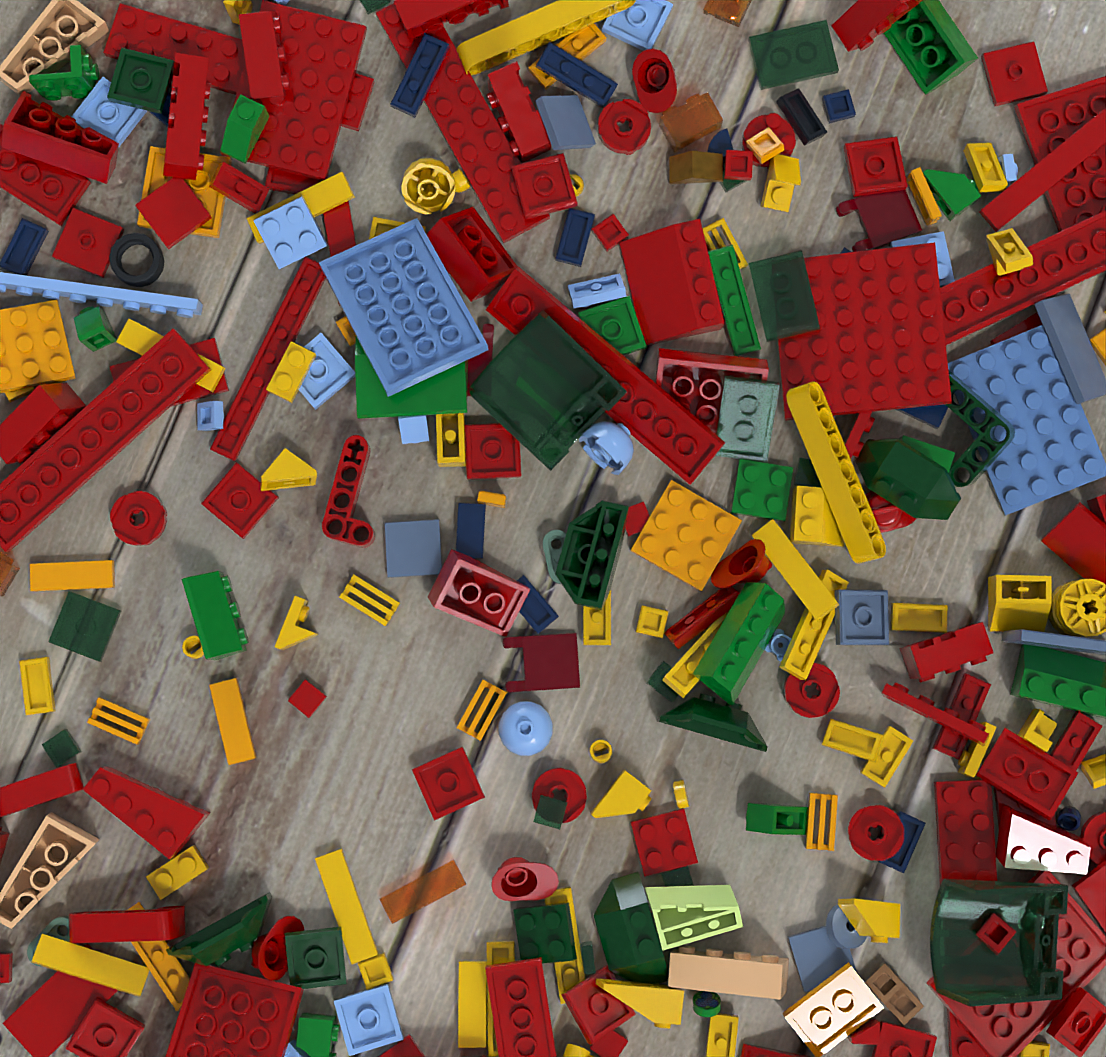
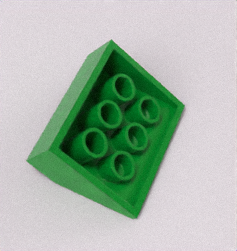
M356 337L355 377L358 419L467 413L468 360L388 397Z

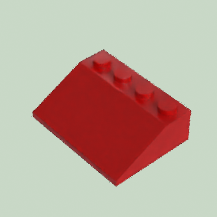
M700 219L673 224L619 243L634 310L646 346L722 329L724 318Z
M659 348L655 377L657 385L724 442L748 446L758 445L769 371L767 359Z

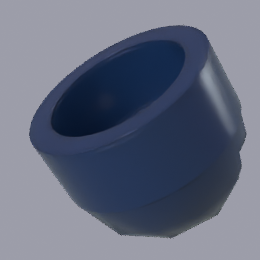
M1072 806L1064 807L1058 814V825L1067 831L1078 829L1081 822L1080 812Z

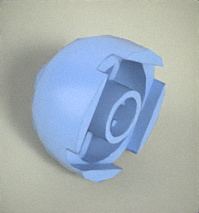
M606 421L595 423L579 438V442L584 441L586 443L583 449L587 455L601 468L605 469L607 466L613 468L614 470L611 473L614 475H619L626 468L634 453L633 442L629 437L631 433L621 423L617 425Z
M520 701L509 706L499 721V736L503 745L510 752L520 756H532L541 752L549 744L553 734V723L549 713L541 705L531 701Z

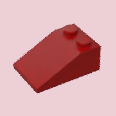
M451 549L428 595V599L436 609L507 637L530 588L470 556Z

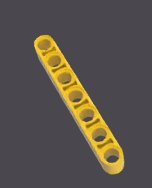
M558 0L466 40L456 48V51L466 74L469 71L471 75H476L626 10L636 0Z
M810 382L790 389L786 395L788 406L852 560L860 564L883 558L886 553L884 539L822 388L817 382Z

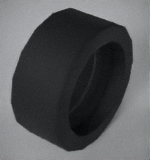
M140 233L126 234L118 239L111 248L109 257L111 269L116 276L127 285L133 287L148 286L158 280L163 272L165 262L163 252L155 241L147 235ZM143 245L152 253V265L142 275H130L122 267V255L131 246Z

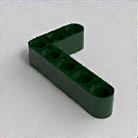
M949 370L952 403L945 405L979 434L949 471L956 487H965L975 483L1015 437V429L1008 420ZM957 390H961L965 396L963 403L960 405L956 404L953 400V394ZM977 408H981L985 412V419L981 423H978L973 416ZM997 426H1002L1006 430V437L1002 441L997 440L994 435V430ZM980 446L984 447L988 452V457L984 462L976 457V450ZM961 467H965L969 471V479L966 482H963L958 477V471Z

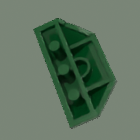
M868 439L855 460L867 488L913 518L948 520L961 500V496L956 492L947 469L900 439Z
M602 500L595 507L569 523L555 575L574 604L602 610L611 590L623 545L629 506Z
M700 693L699 698L692 697L658 717L657 722L763 752H766L768 748L749 713L742 711L743 705L737 703L729 705L727 702L726 706L715 703L716 698Z
M639 872L612 879L593 915L609 971L631 982L659 984L668 981L667 966Z
M269 892L169 947L166 949L168 955L208 966L213 962L216 966H219L230 960L231 956L229 953L238 948L241 953L253 947L254 940L262 933L272 899L271 893Z

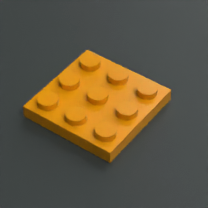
M150 146L141 200L173 178L163 176L166 148ZM204 154L203 171L197 170L196 180L183 179L212 217L192 232V235L219 238L226 196L210 188L209 185L219 163L224 161L231 166L232 160L230 157ZM139 211L137 225L152 229Z
M57 300L0 310V393L36 387L39 384H52L75 379Z
M671 480L630 551L701 592L742 520Z

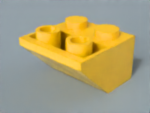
M994 575L988 577L989 632L1022 629L1038 632L1045 631L1052 604V576Z

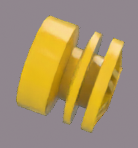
M1080 579L1057 587L1052 593V604L1048 616L1053 628L1061 635L1083 638L1098 636L1106 632V584L1095 579ZM1084 603H1088L1089 613H1084L1085 607L1082 606Z

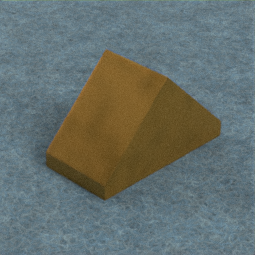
M692 150L669 157L670 184L723 182V154Z

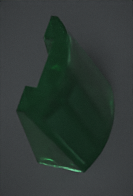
M544 310L535 316L507 343L468 387L471 397L550 471L570 452L569 448L606 410L609 411L627 393Z
M943 879L934 903L930 928V957L936 992L967 1006L1062 999L1063 970L1056 968L1059 914H1067L1068 885ZM993 913L1017 931L998 956L976 936L977 932Z

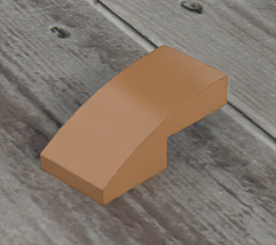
M885 963L865 982L903 1025L924 1007Z

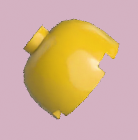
M433 158L419 159L411 163L405 170L401 182L402 195L406 204L415 212L425 215L438 210L441 212L453 201L455 195L454 176L449 167L440 160Z

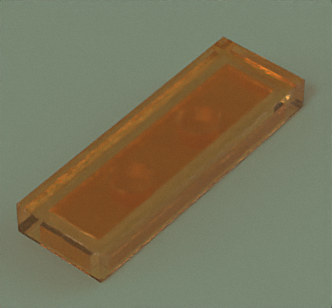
M453 859L381 897L380 901L393 924L465 886L467 883Z

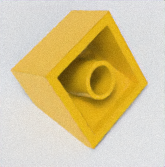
M796 486L793 489L790 525L791 543L844 547V539L822 487Z

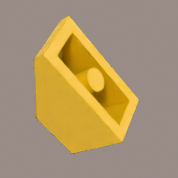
M623 770L592 810L591 815L595 818L632 814L638 809L643 811L652 799L649 796L651 790L626 770Z
M855 898L838 899V906L860 936L871 937V942L888 943V938H900V904Z

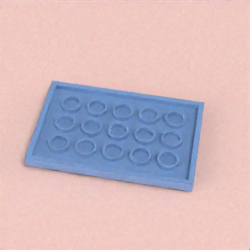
M418 218L319 262L321 270L388 397L488 350V344Z
M1043 325L948 363V369L1008 420L1015 429V437L986 470L1004 515L1106 476L1105 460L1081 403L1077 404L1073 398ZM957 390L954 394L960 405L963 403L965 396L961 390ZM977 408L974 411V419L978 423L983 422L985 419L984 410ZM968 425L972 438L975 441L979 434ZM997 426L995 428L994 435L999 441L1005 439L1006 430L1004 427ZM980 446L977 450L984 462L988 457V452L984 447Z

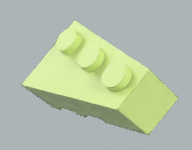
M730 885L645 887L662 950L743 927L739 906Z

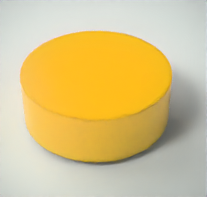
M684 780L674 781L673 788L678 808L689 807Z

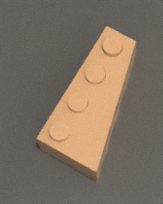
M52 0L0 65V81L19 96L23 91L31 92L34 87L29 82L30 75L57 72L71 61L70 45H81L84 50L109 32L106 22L77 0Z
M50 812L43 820L0 892V923L12 929L100 839Z
M678 946V950L675 949L670 952L668 987L781 1000L787 992L789 958H779V956L775 955L752 956L748 952L727 954L723 953V950L706 949V952L695 951V947Z

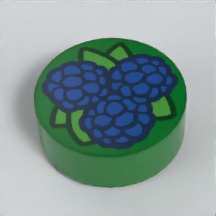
M699 991L693 997V1010L699 1016L713 1017L721 1010V998L716 992Z

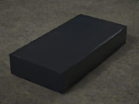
M799 88L778 98L776 103L804 146L822 138L827 133V130Z

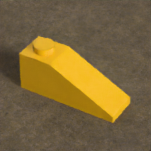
M596 978V985L654 1022L655 1027L671 1028V1024L681 1025L684 1000L683 989L668 987V985Z

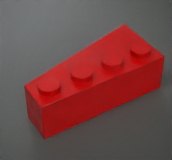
M508 0L394 1L397 13L409 40L422 36L424 33L429 34L441 30L444 27L443 23L446 22L454 25L462 23L468 15L477 13L479 17L489 14V8L499 5L500 10L509 7Z
M175 53L163 176L196 180L197 170L203 171L204 154H199L200 146L205 147L207 132L202 130V122L207 123L209 107L204 106L205 99L209 100L211 83H206L208 57Z
M23 91L4 122L2 148L107 184L116 168L119 143L90 127L85 129L77 125L76 119L68 115L62 117L52 111V106L45 102L41 104L31 99V94Z
M109 766L100 767L82 789L168 859L178 855L210 814V812L195 807L182 799L173 797L158 788L151 787Z

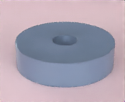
M838 904L829 911L826 919V931L834 945L843 949H853L865 942L867 936H860Z

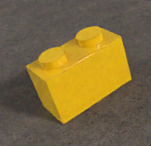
M465 413L436 414L438 466H466Z

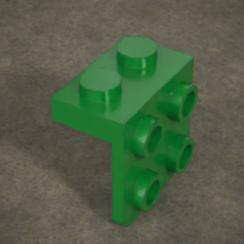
M70 45L71 72L30 75L29 82L46 100L57 101L61 97L66 96L85 99L96 86V80H99V68L97 63L93 62L91 55L87 54L81 45Z

